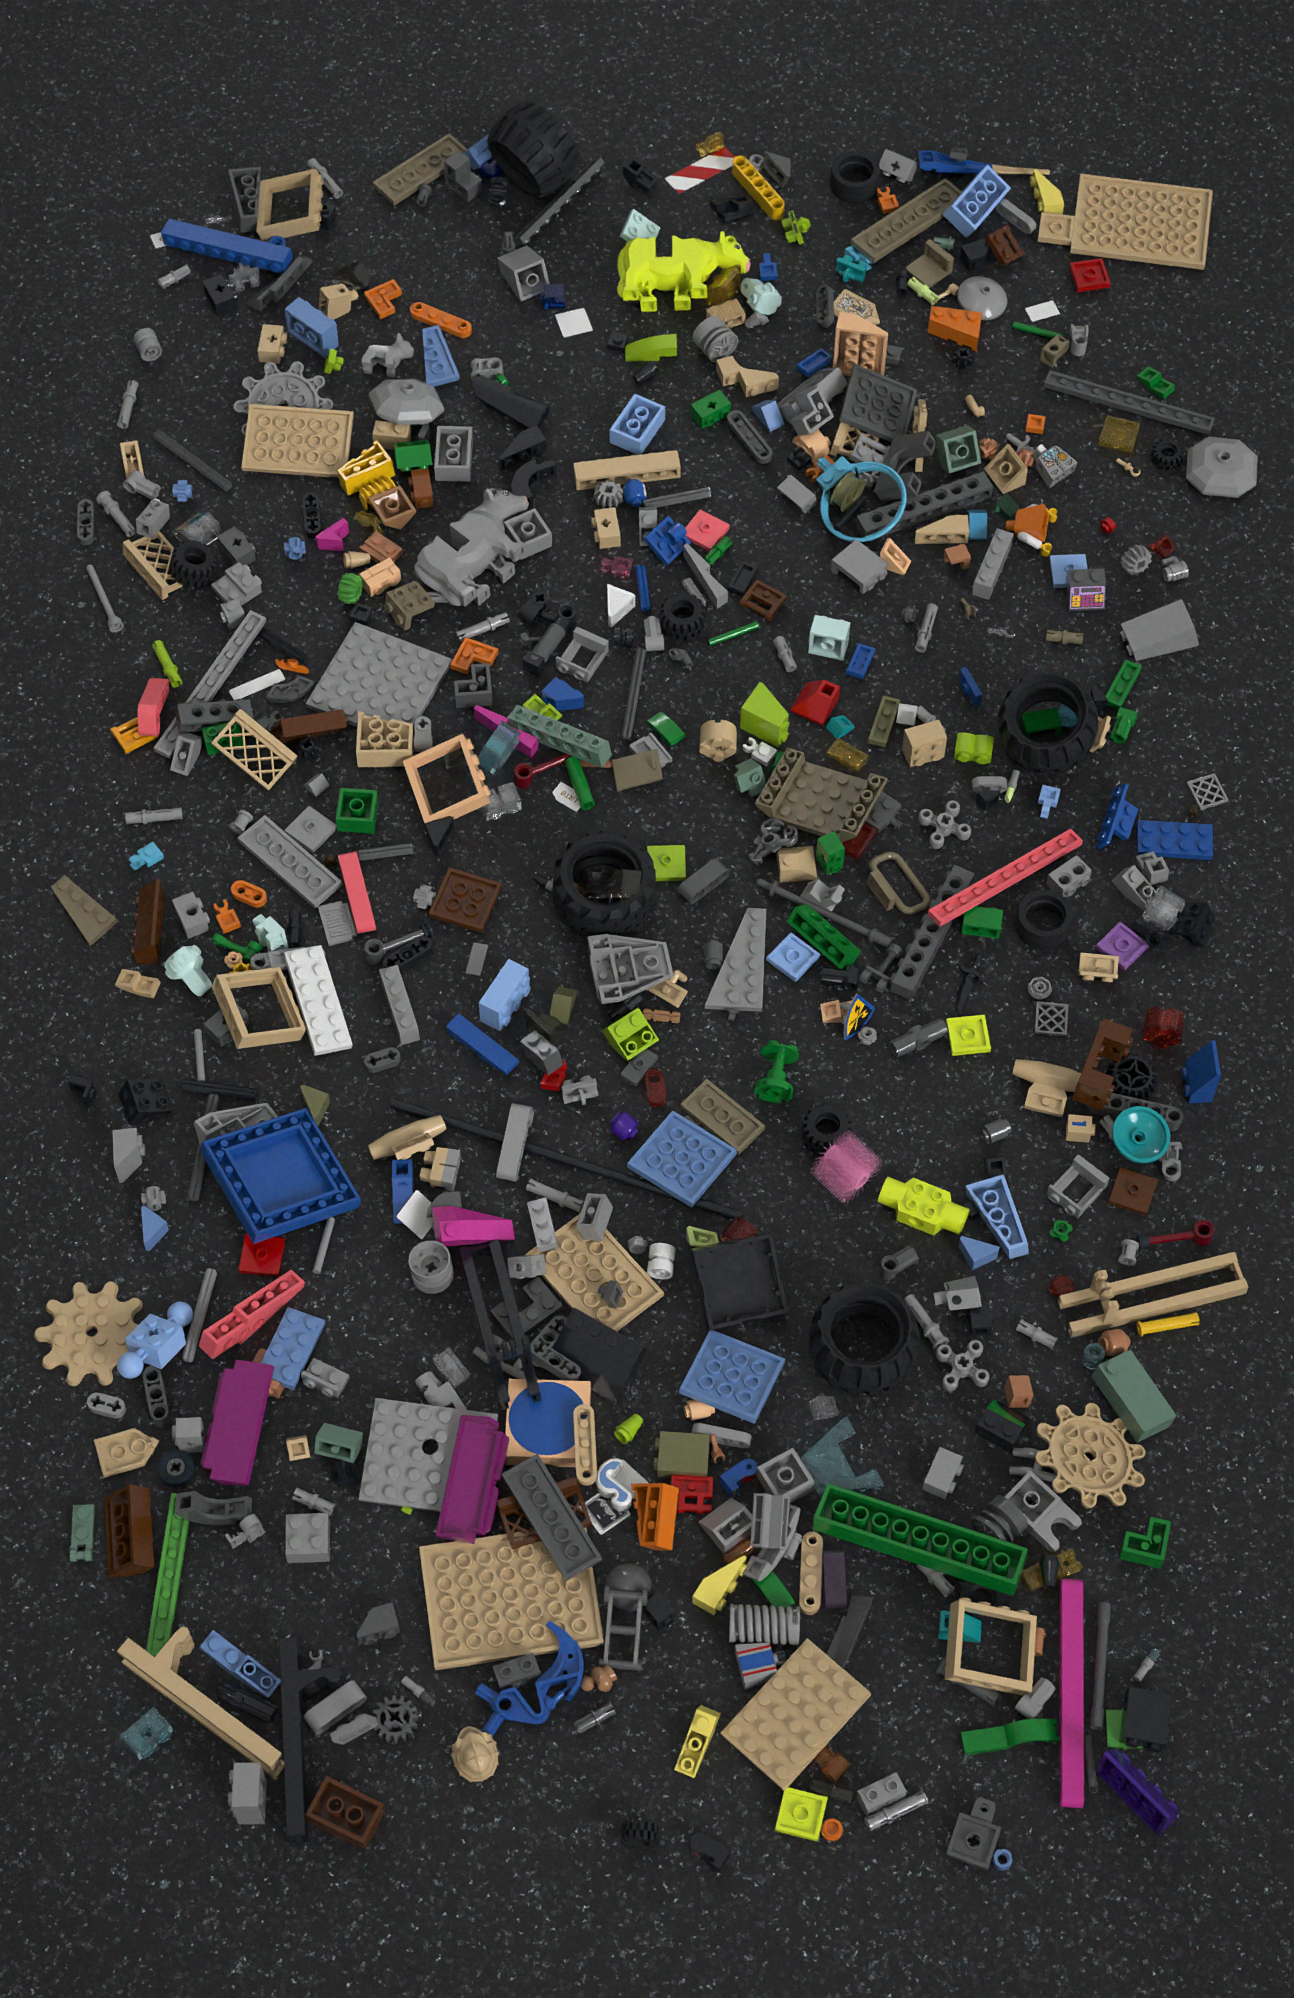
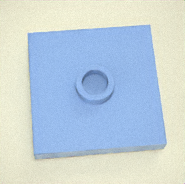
M1085 554L1050 555L1049 561L1053 588H1066L1068 570L1087 569Z
M790 933L766 957V961L796 982L820 958V953L793 933Z

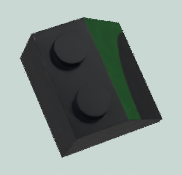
M994 1399L982 1414L974 1434L1011 1453L1029 1423L1030 1418Z

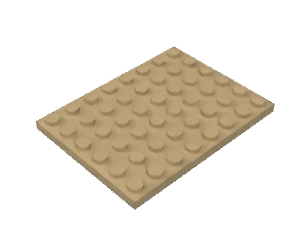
M1080 174L1070 253L1204 270L1213 190Z
M515 1532L512 1536L514 1542L523 1540L526 1534ZM507 1534L475 1538L474 1544L454 1541L419 1547L435 1670L515 1659L530 1653H534L535 1656L559 1652V1640L553 1631L546 1627L548 1621L566 1631L578 1643L580 1649L604 1645L592 1567L565 1581L541 1541L512 1550Z

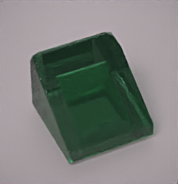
M1005 492L997 502L995 511L1011 519L1020 506Z

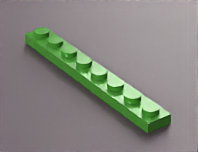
M171 1493L146 1649L153 1657L159 1653L172 1635L189 1527L188 1520L175 1514L176 1493Z

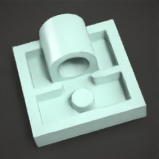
M633 209L629 213L620 237L627 241L626 244L636 237L646 239L655 237L656 240L660 227Z

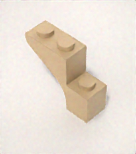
M733 356L716 361V372L722 386L739 382L745 397L756 396L778 389L779 377L776 373L743 368L735 361Z

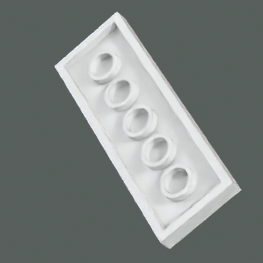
M322 946L284 952V959L314 1056L351 1049L353 1044Z

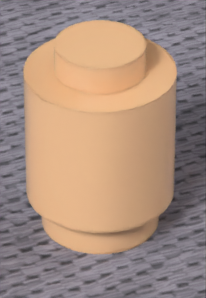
M694 1399L686 1401V1405L683 1406L686 1418L690 1417L691 1421L709 1417L715 1413L714 1407Z

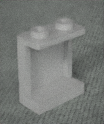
M856 539L832 559L831 571L835 574L840 571L860 586V592L864 594L867 590L870 591L875 583L886 577L888 563Z

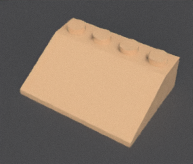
M840 312L836 326L833 367H839L843 375L850 376L854 364H857L884 376L888 333L857 314Z

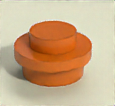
M827 1819L821 1826L822 1836L828 1841L838 1840L843 1833L842 1824L836 1819Z

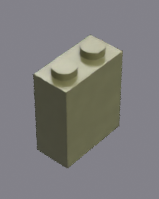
M660 1431V1438L655 1440V1451H659L658 1458H654V1470H658L657 1478H672V1475L707 1477L710 1434Z

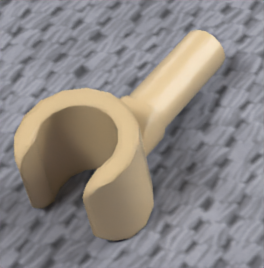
M951 284L948 290L938 295L939 299L949 294L956 297L959 287L956 284Z

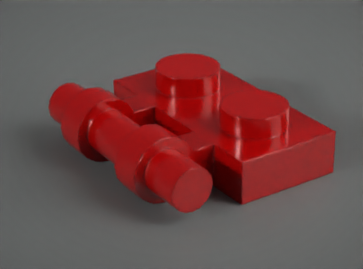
M672 1475L671 1486L679 1488V1500L676 1509L678 1513H684V1511L697 1512V1514L702 1515L703 1513H711L712 1505L703 1504L704 1499L712 1500L713 1477ZM685 1498L697 1499V1504L685 1503Z

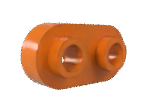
M243 880L236 881L231 886L232 896L245 904L259 908L267 902L266 892L262 888Z

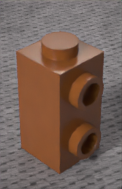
M429 469L411 470L412 477H408L409 487L413 488V491H410L411 501L415 502L416 509L434 507Z

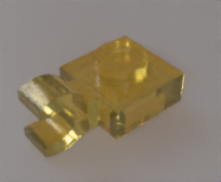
M721 132L706 137L705 142L695 145L696 151L700 150V157L705 156L707 151L711 153L724 147V139Z
M365 511L356 512L354 519L359 521L360 525L366 527L372 525L374 530L379 533L385 531L380 529L379 524H383V522L377 516Z

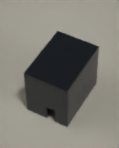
M973 1201L964 1204V1207L970 1209L968 1214L970 1221L975 1216H979L980 1211Z

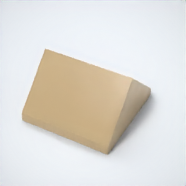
M1007 444L984 468L1003 494L1025 485L1028 470L1010 444Z

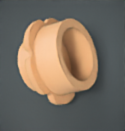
M232 951L228 953V956H225L224 962L232 969V965H237L240 962L243 963V956Z

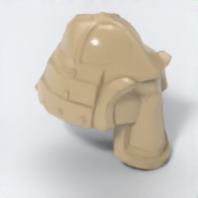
M468 1726L462 1729L456 1743L451 1746V1757L455 1764L454 1767L458 1770L459 1775L469 1782H483L494 1775L497 1765H499L497 1742L493 1740L492 1734H487L475 1727Z

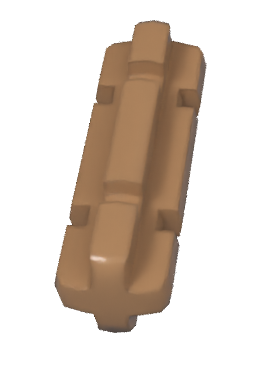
M644 1008L643 1010L646 1020L653 1018L654 1021L669 1022L670 1020L671 1023L680 1022V1012L673 1011L670 1013V1011L658 1009L652 1011L650 1008Z

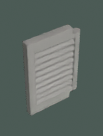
M342 901L318 906L329 946L352 941V937L357 936L348 903L342 904Z

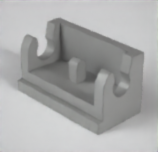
M792 475L777 487V490L799 506L803 513L808 512L817 504L815 494Z

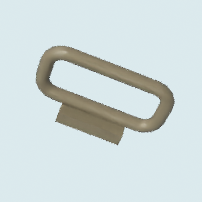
M885 852L871 859L869 863L871 872L866 884L886 911L893 909L894 905H896L901 912L914 914L929 906L931 898L928 892L899 854ZM888 859L896 861L923 898V902L912 907L905 906L879 871L877 864Z

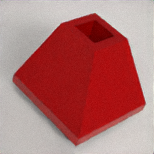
M824 679L806 683L791 707L790 712L823 726L839 700L840 686Z

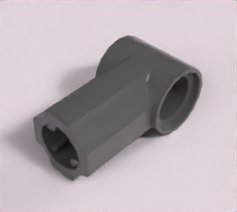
M907 1246L893 1255L885 1256L879 1268L880 1276L885 1280L894 1279L896 1274L918 1262L917 1252L913 1247ZM885 1266H891L893 1269L889 1270Z

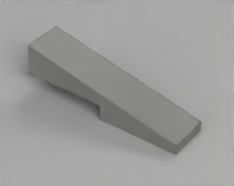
M685 544L683 553L685 560L715 608H720L728 602V591L710 575V565L692 547Z

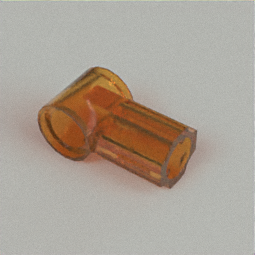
M827 1746L813 1759L821 1767L824 1775L833 1782H836L850 1767L844 1757L834 1753Z

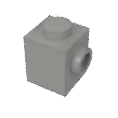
M238 598L221 604L222 612H220L222 622H226L229 630L238 628L245 618L244 610Z

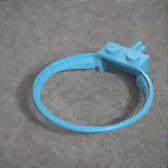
M843 456L834 464H831L825 457L818 459L816 464L824 471L816 479L823 490L820 502L821 516L831 533L846 541L853 542L857 539L859 542H867L883 536L897 524L904 512L907 494L903 480L896 471L887 465L872 461L851 464ZM849 471L855 474L856 471H858V474L868 471H880L891 476L900 489L901 504L893 520L882 530L863 538L850 537L834 530L828 513L832 496L829 489Z

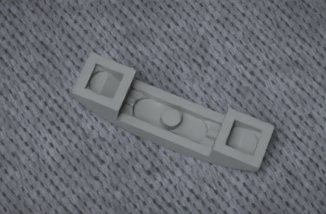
M790 1504L786 1550L792 1540L800 1515V1509ZM761 1549L757 1557L752 1556L743 1575L760 1582L775 1568L786 1550Z

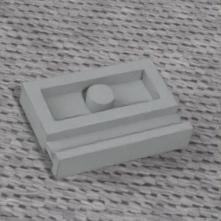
M652 733L629 745V749L633 754L658 749L661 768L666 763L672 762L670 754Z

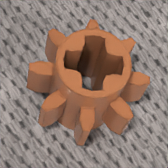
M984 438L978 442L980 444L978 446L979 453L982 459L991 460L997 455L996 452L999 447L994 439Z
M1021 448L1020 452L1015 451L1026 467L1028 465L1033 466L1035 458H1032L1033 452Z

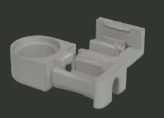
M1170 1142L1165 1154L1156 1160L1162 1163L1163 1176L1168 1181H1176L1181 1176V1160H1179V1149H1182L1181 1142ZM1174 1167L1177 1169V1172L1174 1175H1168L1166 1170Z
M251 1514L245 1517L239 1524L243 1532L240 1534L237 1532L238 1536L235 1537L233 1535L232 1539L229 1534H225V1537L234 1549L246 1541V1538L251 1543L257 1537L264 1535L265 1531L257 1516Z

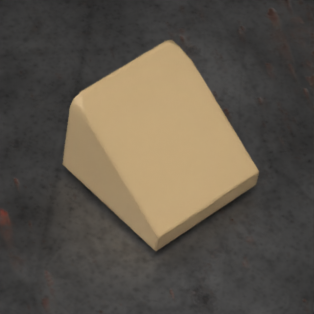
M307 1435L286 1439L290 1461L310 1457Z

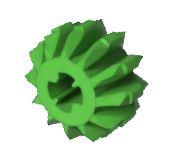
M345 573L339 581L338 598L347 604H355L361 596L362 578L353 573Z

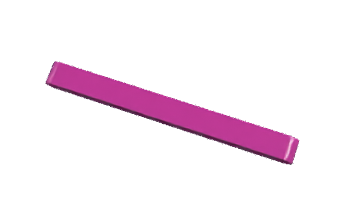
M1061 1578L1060 1807L1083 1808V1580Z

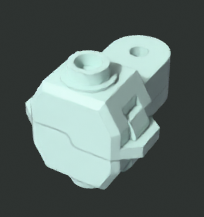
M745 278L742 281L741 292L748 299L747 303L751 306L754 313L770 315L776 312L777 307L781 305L782 297L771 283L763 284L760 280Z
M196 945L183 946L164 963L165 973L170 979H183L190 990L201 997L212 987L210 979L201 969L203 964V958L200 956L201 950Z

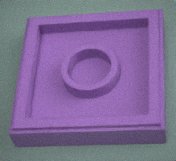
M1119 922L1095 946V949L1103 955L1119 956L1118 967L1125 971L1149 946L1144 939Z

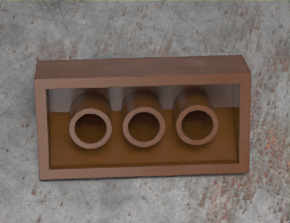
M155 879L140 888L139 896H136L138 912L134 914V922L137 925L136 929H133L135 945L131 947V955L135 957L136 964H159L165 903L160 879Z
M129 1484L104 1498L109 1578L139 1575L154 1568L149 1488Z

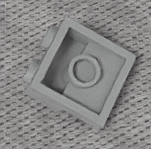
M240 562L225 570V576L211 584L212 589L225 603L238 598L241 606L262 593L260 578L257 575L252 576L250 568L246 564L242 565Z

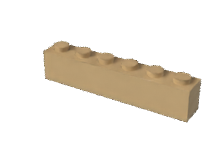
M677 450L573 463L577 490L593 489L599 485L600 481L605 483L607 479L609 482L615 480L616 484L625 485L627 481L632 479H638L640 482L680 478L681 471Z

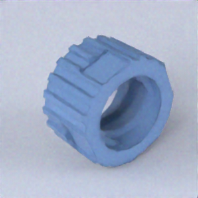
M1006 1849L997 1850L992 1858L993 1866L1000 1871L1007 1870L1013 1861L1012 1854ZM998 1856H1005L1007 1863L1000 1864Z

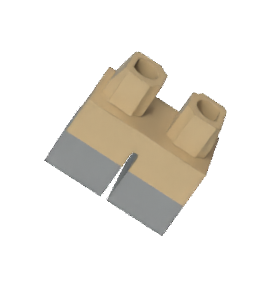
M437 1147L436 1151H425L424 1163L431 1164L432 1169L422 1167L420 1180L429 1182L430 1187H444L446 1191L453 1192L461 1162L460 1150Z

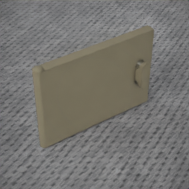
M658 749L612 760L618 792L663 780Z

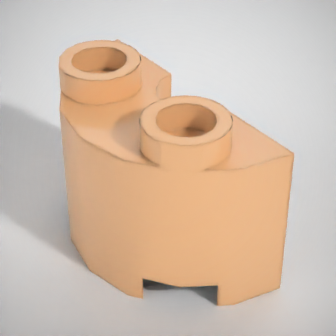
M819 429L809 435H798L792 440L797 447L799 446L812 457L813 463L817 462L820 457L823 458L830 454L829 446L831 442L827 436L824 437Z

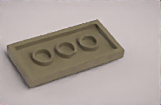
M708 1079L681 1103V1109L718 1139L735 1148L738 1155L765 1130L764 1124Z

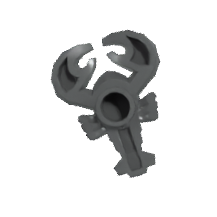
M776 818L764 821L760 827V832L763 835L762 838L760 835H757L754 840V844L758 846L756 852L750 853L748 856L751 862L755 865L761 864L763 857L770 853L775 854L782 846L791 847L795 845L799 836L797 829L788 825L787 829L790 832L784 829V839H782L777 832L782 830L779 826L785 827V824Z

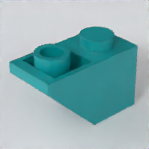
M941 1610L938 1639L948 1640L950 1611ZM964 1613L962 1641L981 1642V1620Z

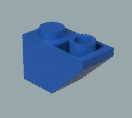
M556 677L542 690V701L547 705L550 703L557 711L584 707V695L579 690L573 689L565 681L559 680Z

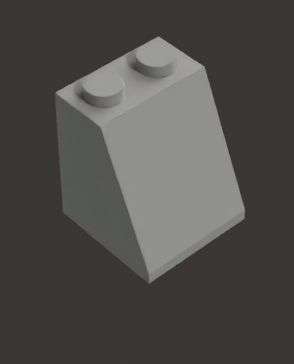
M528 246L497 258L501 274L520 301L551 289L544 259Z

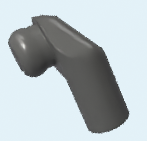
M677 648L669 650L670 658L683 662L687 669L694 665L685 650Z

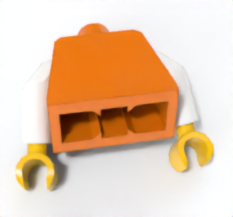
M1032 504L1026 508L1019 509L1016 512L1015 520L1006 521V530L1014 531L1018 540L1036 549L1040 548L1042 556L1048 557L1052 545L1050 543L1042 544V542H1045L1048 521L1055 522L1057 519V510L1055 508L1048 510L1045 504Z

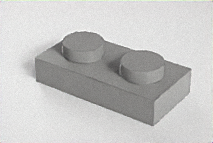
M360 1714L354 1718V1721L342 1724L336 1728V1731L330 1733L332 1742L344 1745L378 1726L376 1717Z

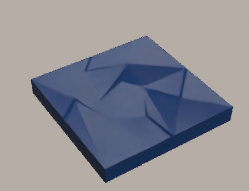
M307 1108L208 1139L201 1143V1154L227 1196L228 1201L253 1244L354 1210L360 1205L361 1198Z

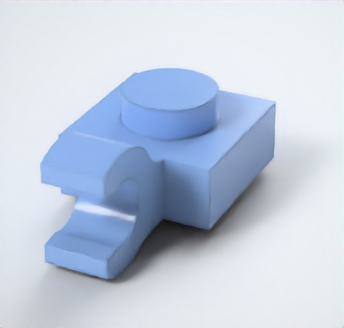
M1047 785L1042 786L1038 800L1039 804H1043L1040 817L1047 819L1050 807L1056 808L1061 789Z

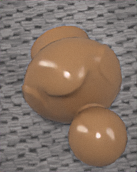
M609 1665L603 1668L595 1667L591 1671V1677L583 1676L580 1687L584 1691H590L596 1684L600 1691L607 1692L611 1689L612 1682L617 1677Z

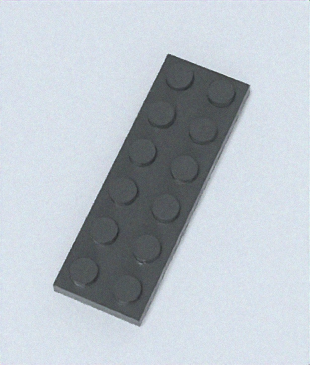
M538 1454L502 1473L503 1480L565 1581L602 1561L601 1555Z

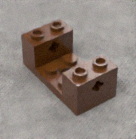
M1103 1018L1072 1100L1100 1111L1104 1104L1108 1105L1115 1085H1112L1114 1077L1096 1071L1101 1056L1118 1063L1121 1062L1122 1056L1127 1057L1134 1037L1130 1036L1133 1029Z

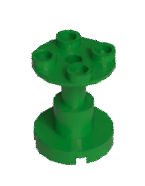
M770 1040L767 1045L761 1048V1055L768 1061L773 1062L772 1069L767 1071L766 1078L759 1079L755 1083L754 1093L755 1095L758 1093L759 1098L767 1102L781 1103V1100L786 1099L785 1102H788L792 1099L793 1087L785 1081L786 1073L783 1071L784 1064H791L799 1059L798 1048L794 1045L787 1046Z

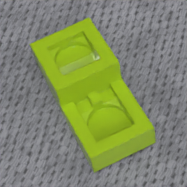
M536 694L522 706L557 721L562 717V714L550 703L547 705Z

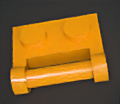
M138 717L118 727L110 728L111 734L126 754L158 738L157 736L139 735L138 726H136L138 725ZM134 727L133 729L121 734L122 732Z

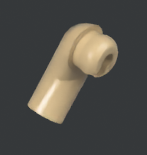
M972 395L965 397V402L975 417L985 414L984 407H978Z

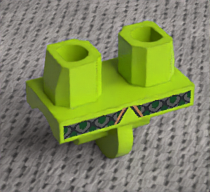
M790 211L788 212L789 217L781 220L785 231L793 228V230L785 232L786 238L789 243L798 241L799 245L803 244L801 231L803 233L807 232V229L811 226L810 221L804 217H800L797 220L794 212Z

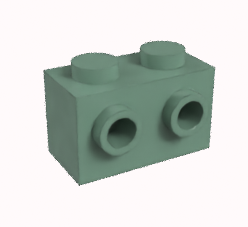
M324 1423L316 1435L314 1453L354 1463L362 1449L363 1432Z

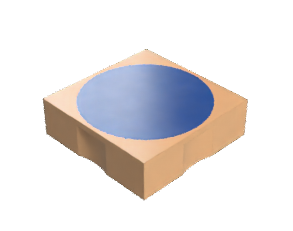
M509 1379L508 1394L510 1402H508L509 1409H507L505 1432L509 1437L505 1465H518L538 1454L544 1464L557 1467H576L573 1413L575 1408L581 1404L590 1406L591 1381L537 1380L541 1401L533 1403L526 1379ZM581 1415L580 1418L586 1419L587 1415Z

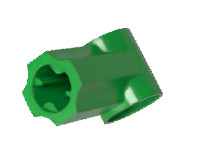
M1120 706L1115 720L1116 723L1110 736L1114 742L1119 744L1125 743L1131 727L1133 728L1138 712Z

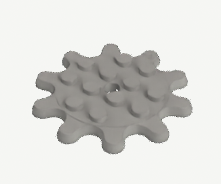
M268 362L264 366L265 377L263 379L255 380L252 377L243 379L242 385L249 391V397L245 400L236 401L234 403V410L238 413L248 414L249 404L280 406L283 403L288 404V407L331 410L333 402L331 399L318 396V390L325 384L324 377L317 375L312 379L304 378L302 375L304 366L301 362L292 363L287 372H280L275 363ZM247 423L244 424L241 428V431L245 436Z

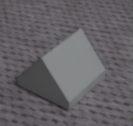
M321 773L316 774L303 786L317 797L329 787V783Z

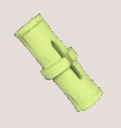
M915 277L908 281L907 286L913 289L920 298L923 297L931 305L937 303L939 296L933 293L929 286L923 285Z

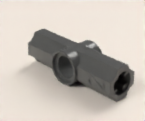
M939 1018L924 1026L916 1025L912 1027L907 1034L890 1041L889 1045L894 1056L898 1058L915 1049L917 1051L925 1049L932 1041L947 1035L948 1029L945 1022Z

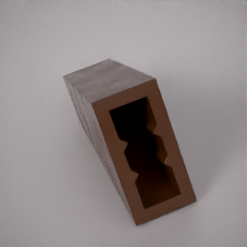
M343 709L280 719L270 729L272 735L284 744L308 737L312 738L342 731L347 727V717L343 713Z

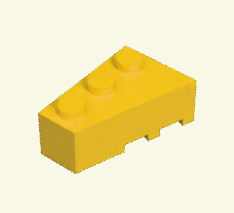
M377 440L370 449H364L361 452L362 455L357 459H351L337 470L340 485L348 496L358 492L360 488L365 489L366 485L372 486L373 482L378 483V480H384L386 476L390 478L395 476L392 459Z

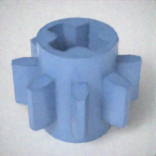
M187 480L177 481V484H173V497H178L179 502H186L187 498L192 497V485L187 484Z
M298 537L289 538L288 543H284L285 555H289L291 559L301 558L302 554L306 553L305 542L301 541Z

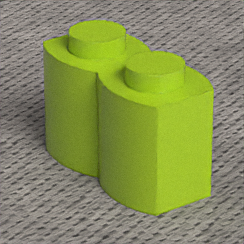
M957 733L954 759L960 762L974 761L978 764L991 763L994 737L971 733Z

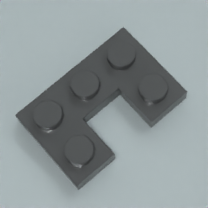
M539 1277L522 1288V1291L533 1303L519 1313L524 1335H527L563 1309V1305ZM505 1301L491 1309L490 1314L506 1334L515 1341Z

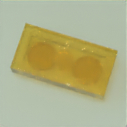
M838 738L827 752V755L857 772L860 771L869 756Z

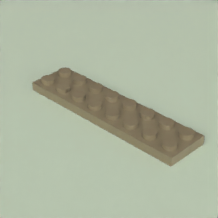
M943 179L853 237L850 244L875 263L944 218L943 213L962 191L947 179Z

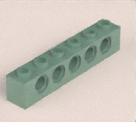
M516 705L507 717L511 727L537 737L539 743L603 768L612 756L607 740L520 705Z

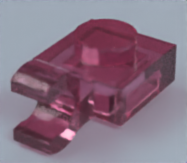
M617 556L615 560L602 558L601 571L608 572L612 570V575L629 578L633 560Z

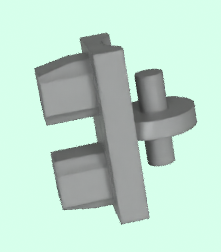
M587 1075L580 1079L581 1082L563 1081L561 1088L564 1104L580 1101L583 1106L586 1105L585 1099L597 1097L596 1079H592Z

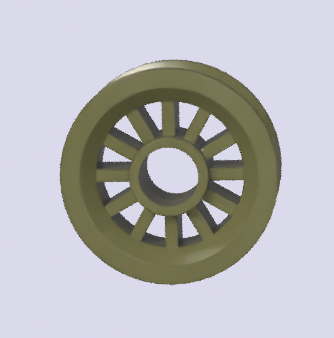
M854 472L846 474L832 493L831 505H837L841 508V512H847L861 496L865 487V480H859L855 477Z

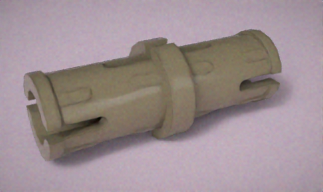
M1047 629L1046 641L1082 645L1083 633Z

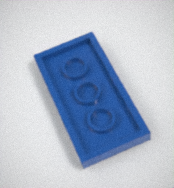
M1138 820L1137 856L1154 851L1156 857L1212 860L1213 824Z

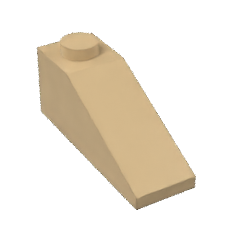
M950 515L916 530L915 544L968 543V515Z

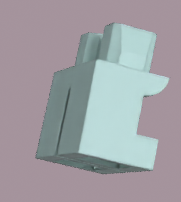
M260 914L252 920L256 926L255 934L258 936L259 944L263 947L267 946L268 952L289 949L285 930L271 916L266 919Z

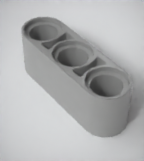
M352 1680L307 1711L303 1718L313 1732L319 1735L361 1706L367 1697L357 1683Z

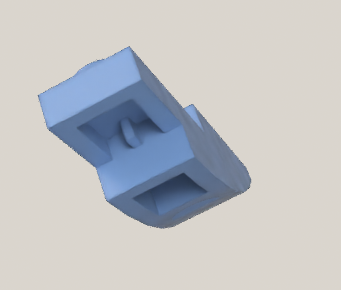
M214 1630L199 1648L228 1673L266 1698H269L281 1682L274 1674L248 1654L246 1656Z

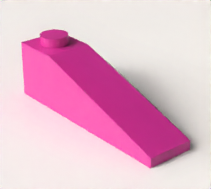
M454 1206L431 1208L436 1241L442 1243L445 1247L489 1243V1241L496 1239L499 1242L515 1240L512 1220Z

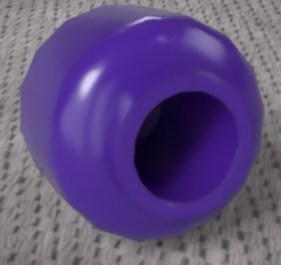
M618 1112L609 1123L611 1125L610 1131L622 1141L628 1137L632 1139L639 1131L636 1129L638 1121L627 1112Z

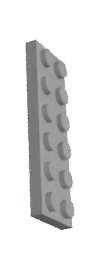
M266 815L238 837L240 844L314 908H317L342 886L340 879Z

